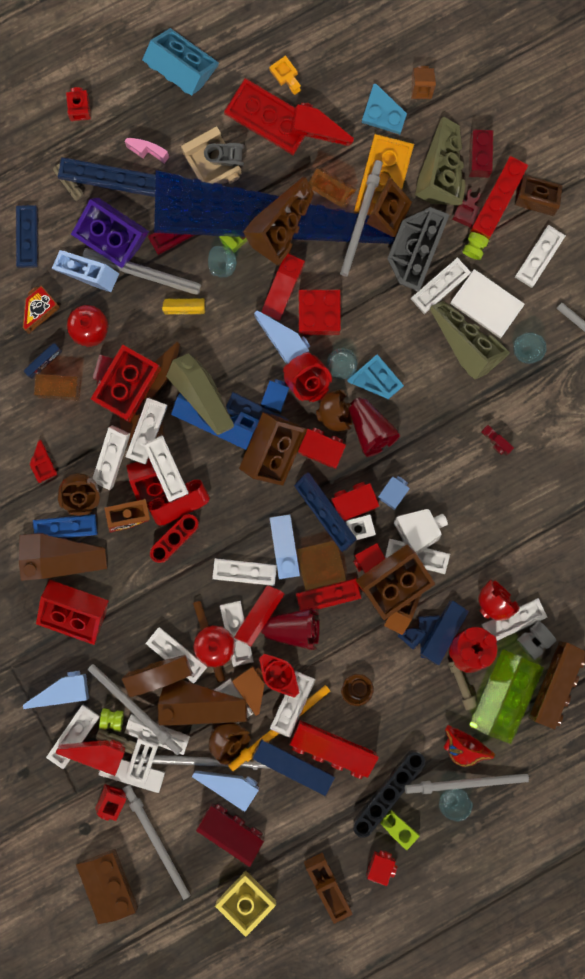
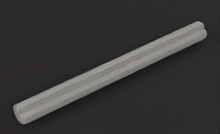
M86 248L83 252L84 258L106 264L115 270L198 295L201 289V284L133 262H128L124 268H120L94 250Z

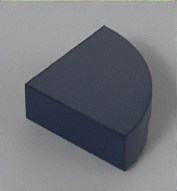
M412 628L405 630L404 634H399L398 637L410 648L416 649L427 635V632Z

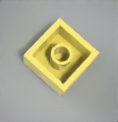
M245 871L216 901L215 907L246 937L276 906V900Z

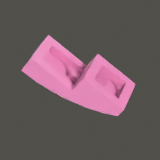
M127 138L125 140L126 147L143 159L147 153H150L164 164L169 158L168 151L156 144L135 138Z

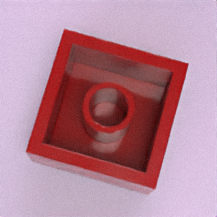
M299 290V335H340V290Z

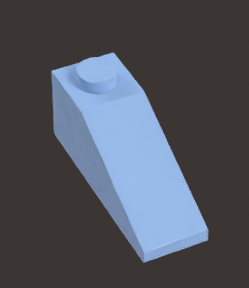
M62 250L59 251L52 267L55 271L108 292L112 291L119 275L118 272L106 264Z
M259 311L254 313L255 318L286 364H289L295 357L309 352L308 348L310 345L304 336L300 338L298 333Z
M290 515L271 517L270 523L279 579L300 576Z
M80 671L68 672V676L61 678L23 705V709L88 700L89 693L86 674L80 675Z
M195 771L192 775L194 779L244 812L259 791V787L256 786L258 782L249 776L244 778L238 775Z

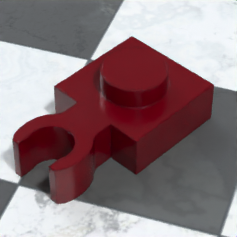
M472 189L467 192L465 196L466 201L463 200V203L457 206L452 219L470 228L480 208L474 204L478 202L481 196L478 193L476 198H472L470 196Z
M489 425L481 431L484 436L491 440V443L494 445L492 448L498 454L507 456L514 449L509 442L500 434H497Z

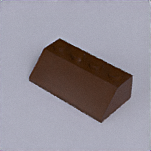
M559 641L528 717L529 719L554 730L556 726L561 725L564 716L562 711L564 706L567 707L571 700L570 691L572 687H576L579 680L577 675L579 669L585 665L584 650L567 642Z

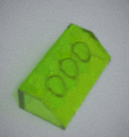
M502 649L495 668L489 677L486 689L480 698L477 710L472 717L470 727L488 736L512 744L544 667Z

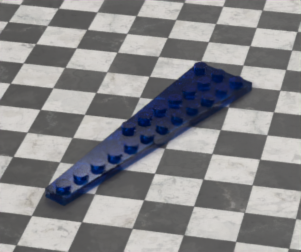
M156 170L154 233L246 237L243 231L254 217L280 196L252 190L247 191L238 187H225L219 183H206L200 179H187L181 175ZM309 204L306 214L301 216L298 223L299 231L297 234L294 233L292 239L350 242L359 213L354 214L338 208L335 210L325 208L323 205ZM367 215L359 243L393 244L396 236L392 237L366 224L370 217Z

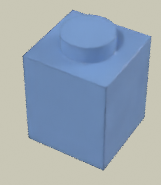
M392 476L377 498L394 510L410 488L406 486L408 483L399 476L397 478Z

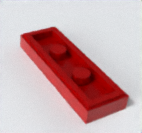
M356 578L297 593L296 597L300 610L317 608L318 610L361 599L359 587L355 581Z
M267 585L234 638L251 647L283 598L284 593Z

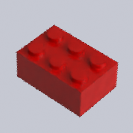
M122 344L92 395L91 400L130 423L161 371V367Z

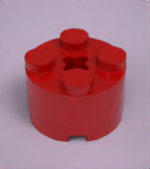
M309 352L295 357L283 369L286 385L301 401L315 402L324 397L329 391L328 386L332 382L330 371L318 357Z
M468 628L453 639L449 647L450 658L454 661V665L463 672L473 673L490 666L497 656V639L483 628Z

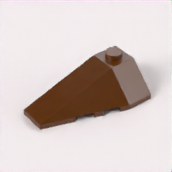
M302 177L254 217L243 231L251 247L276 265H280L290 252L293 245L290 243L294 233H298L300 218L306 214L314 195L306 177Z
M44 533L20 534L19 568L21 581L107 569L106 549L83 542L70 541L66 538L49 536Z
M186 680L177 681L162 687L158 702L159 725L246 722V700L214 691Z

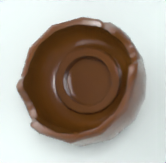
M363 674L349 676L345 679L341 688L343 699L348 704L354 706L365 705L370 701L374 693L371 679Z

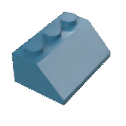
M171 28L150 41L142 59L151 69L161 73L168 81L175 83L182 91L191 96L203 87L219 65V62Z

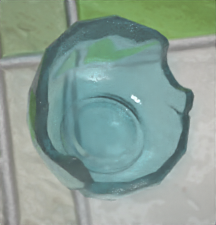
M212 247L208 256V267L211 274L222 278L233 274L237 264L235 253L229 247Z
M524 333L518 336L513 344V354L518 361L525 364L541 361L547 351L546 342L543 337L536 333Z
M345 347L336 348L328 355L327 368L333 377L342 380L348 379L355 374L358 359L351 349Z
M445 790L440 796L439 808L446 818L459 822L466 820L471 814L473 803L464 790Z

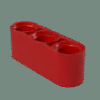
M196 479L186 483L185 486L188 494L169 502L166 494L150 501L147 508L155 523L159 526L165 525L206 505L210 500V496L203 482Z
M190 514L184 515L151 548V559L157 563L166 562L198 530V519ZM189 518L195 521V527L191 530H187L184 527L185 520ZM173 533H178L180 536V542L176 545H172L169 541V537ZM163 548L166 553L165 557L158 560L154 553L156 549Z

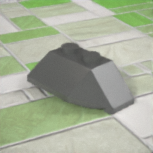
M429 207L402 221L387 258L400 285L418 292L420 291L449 214Z

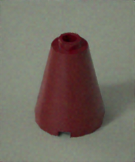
M359 397L350 403L349 412L362 452L366 457L381 453L383 447L386 445L388 447L392 446L400 438L398 430L366 398L361 399Z
M310 608L272 616L268 619L261 633L265 635L266 639L308 650H316L317 647L314 644H318L320 635V620H315V615H319L317 608Z

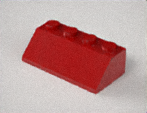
M299 720L290 741L293 751L303 755L304 752L312 754V759L322 763L324 760L332 763L331 767L343 771V768L351 771L350 774L359 779H362L363 776L369 777L379 758L377 752L301 720Z

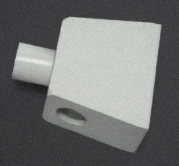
M425 509L398 516L394 524L404 544H408L416 554H419L439 540L442 535L440 528L448 525L444 514L433 518L430 510Z

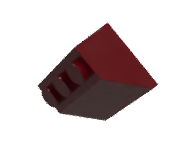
M212 803L199 822L196 831L250 867L264 843L263 833L255 827L249 828L246 826L245 821L237 815L233 817L228 814V809L223 805Z

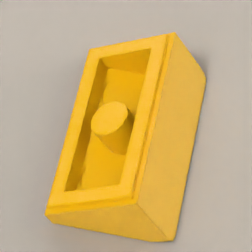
M164 299L162 310L165 315L204 314L205 299Z

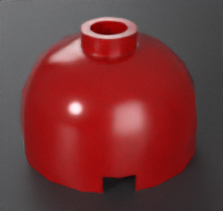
M91 305L77 307L70 313L67 320L69 336L75 343L86 347L100 344L105 339L109 328L108 320L104 313Z
M490 579L480 590L478 596L481 606L480 612L487 619L491 617L496 621L508 620L520 608L516 600L513 603L511 602V594L497 581L493 582Z
M212 625L205 627L198 633L194 640L193 648L195 656L202 664L216 668L225 665L231 660L235 653L236 644L229 630L222 626Z

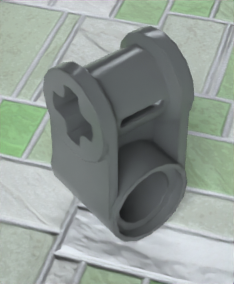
M240 143L209 144L204 149V157L213 165L232 167L239 165L243 167L242 149L245 148V145ZM214 150H219L218 158L211 159V153Z

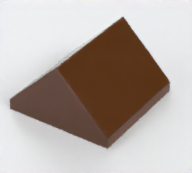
M523 175L515 205L554 216L560 207L563 186Z
M388 178L366 224L395 237L412 201L392 178Z

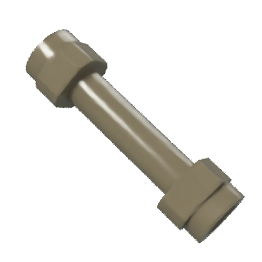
M454 661L448 662L451 673H454L464 698L462 702L465 709L470 710L477 707L475 697L471 696L462 671L454 665Z

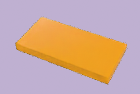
M377 134L374 135L354 210L355 214H359L368 186L366 182L369 174L372 173L376 160L383 162L379 175L380 182L378 187L375 188L366 217H370L388 178H392L402 190L414 144Z

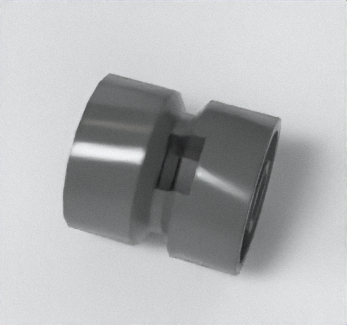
M538 621L530 628V633L525 632L517 639V642L533 660H536L543 654L544 648H550L557 640L547 627ZM533 638L539 643L537 646L531 641Z

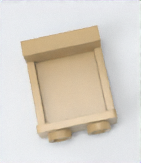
M217 126L181 146L185 158L206 194L217 192L222 188L221 185L227 182H235L240 178L239 175L242 174L239 165L236 167L213 165L204 157V149L209 144H225ZM214 150L211 153V159L218 158L219 150Z

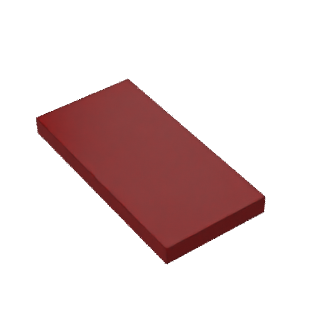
M246 78L224 111V115L293 156L306 137L290 133L295 107Z

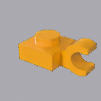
M286 56L269 67L270 72L281 86L287 83L294 95L301 91V85L295 79L298 72Z

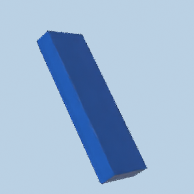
M96 514L33 520L34 533H44L57 538L98 535Z

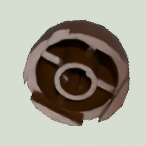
M343 389L328 392L322 397L319 409L316 410L318 420L322 421L329 430L345 431L351 429L349 425H352L353 421L349 412L350 403L344 401L347 395Z
M75 473L63 479L59 485V506L68 510L69 514L86 515L92 512L91 509L99 505L100 492L97 483L92 477L82 473Z
M234 722L223 723L215 726L211 731L209 750L221 765H227L234 760L233 757L237 753L241 755L240 752L248 747L251 737L248 735L249 732L240 724Z

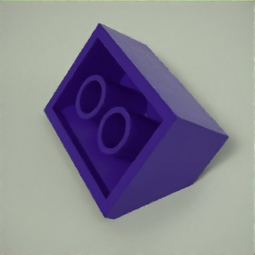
M93 198L89 200L71 235L120 268H124L140 249L149 231L100 198Z

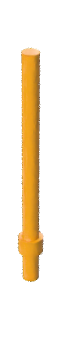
M326 685L307 699L300 716L330 692ZM270 730L248 749H243L240 752L241 755L228 764L230 769L234 771L245 761L249 762L261 739L270 742L279 733Z

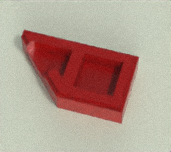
M39 440L29 465L37 482L40 484L58 475L42 440Z

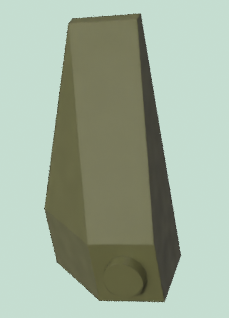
M442 117L419 175L415 195L431 204L461 205L466 185L465 180L462 179L461 171L464 168V164L460 161V150L462 149L460 126L445 117Z
M444 301L430 307L459 363L468 375L475 380L487 375L510 354L492 335L487 337L478 331L480 328L478 325H472L464 321V316Z
M189 353L174 359L166 377L217 435L232 429L234 424L210 373Z

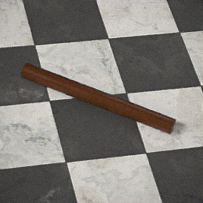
M201 601L194 602L193 606L201 630L209 626ZM213 667L217 682L225 681L222 667Z

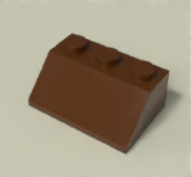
M263 412L239 469L252 479L283 486L307 429L279 416Z
M408 544L355 580L383 620L435 585L434 580L418 555Z
M116 849L76 864L98 924L117 921L136 913L138 906Z

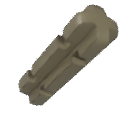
M60 164L53 168V171L57 176ZM60 179L68 192H71L70 194L75 201L80 200L84 196L76 182Z
M102 729L98 731L96 739L99 741H119L123 744V747H126V752L131 754L134 752L136 742L126 741V738L114 733L109 734L108 731Z

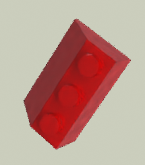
M49 580L40 599L36 625L95 645L106 615L109 600Z

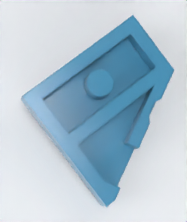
M373 84L362 123L400 135L407 113L377 84Z
M378 354L347 380L351 384L387 399H390L404 387L402 382Z

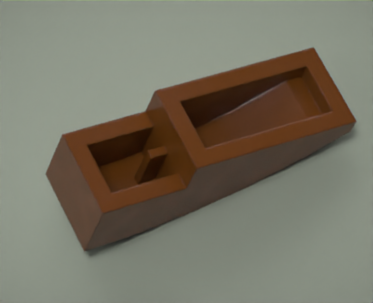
M178 341L154 362L161 367V371L145 396L146 400L147 398L154 400L168 383L169 379L166 375L172 361L179 358L182 349Z
M186 655L151 663L146 668L130 671L122 678V681L130 698L175 683L191 676L193 672Z
M323 852L304 861L306 870L333 923L335 924L353 915Z

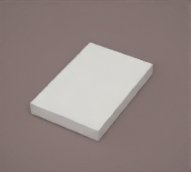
M475 269L450 303L500 339L525 305Z

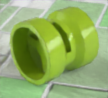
M471 232L468 237V245L464 246L462 252L472 259L481 260L484 254L482 250L487 247L489 239L481 234Z
M103 708L99 729L106 730L111 728L114 731L121 732L124 711L117 710L116 712H111L110 709Z

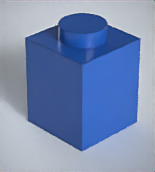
M277 379L274 382L269 381L261 406L281 413L289 392V387H286V383Z

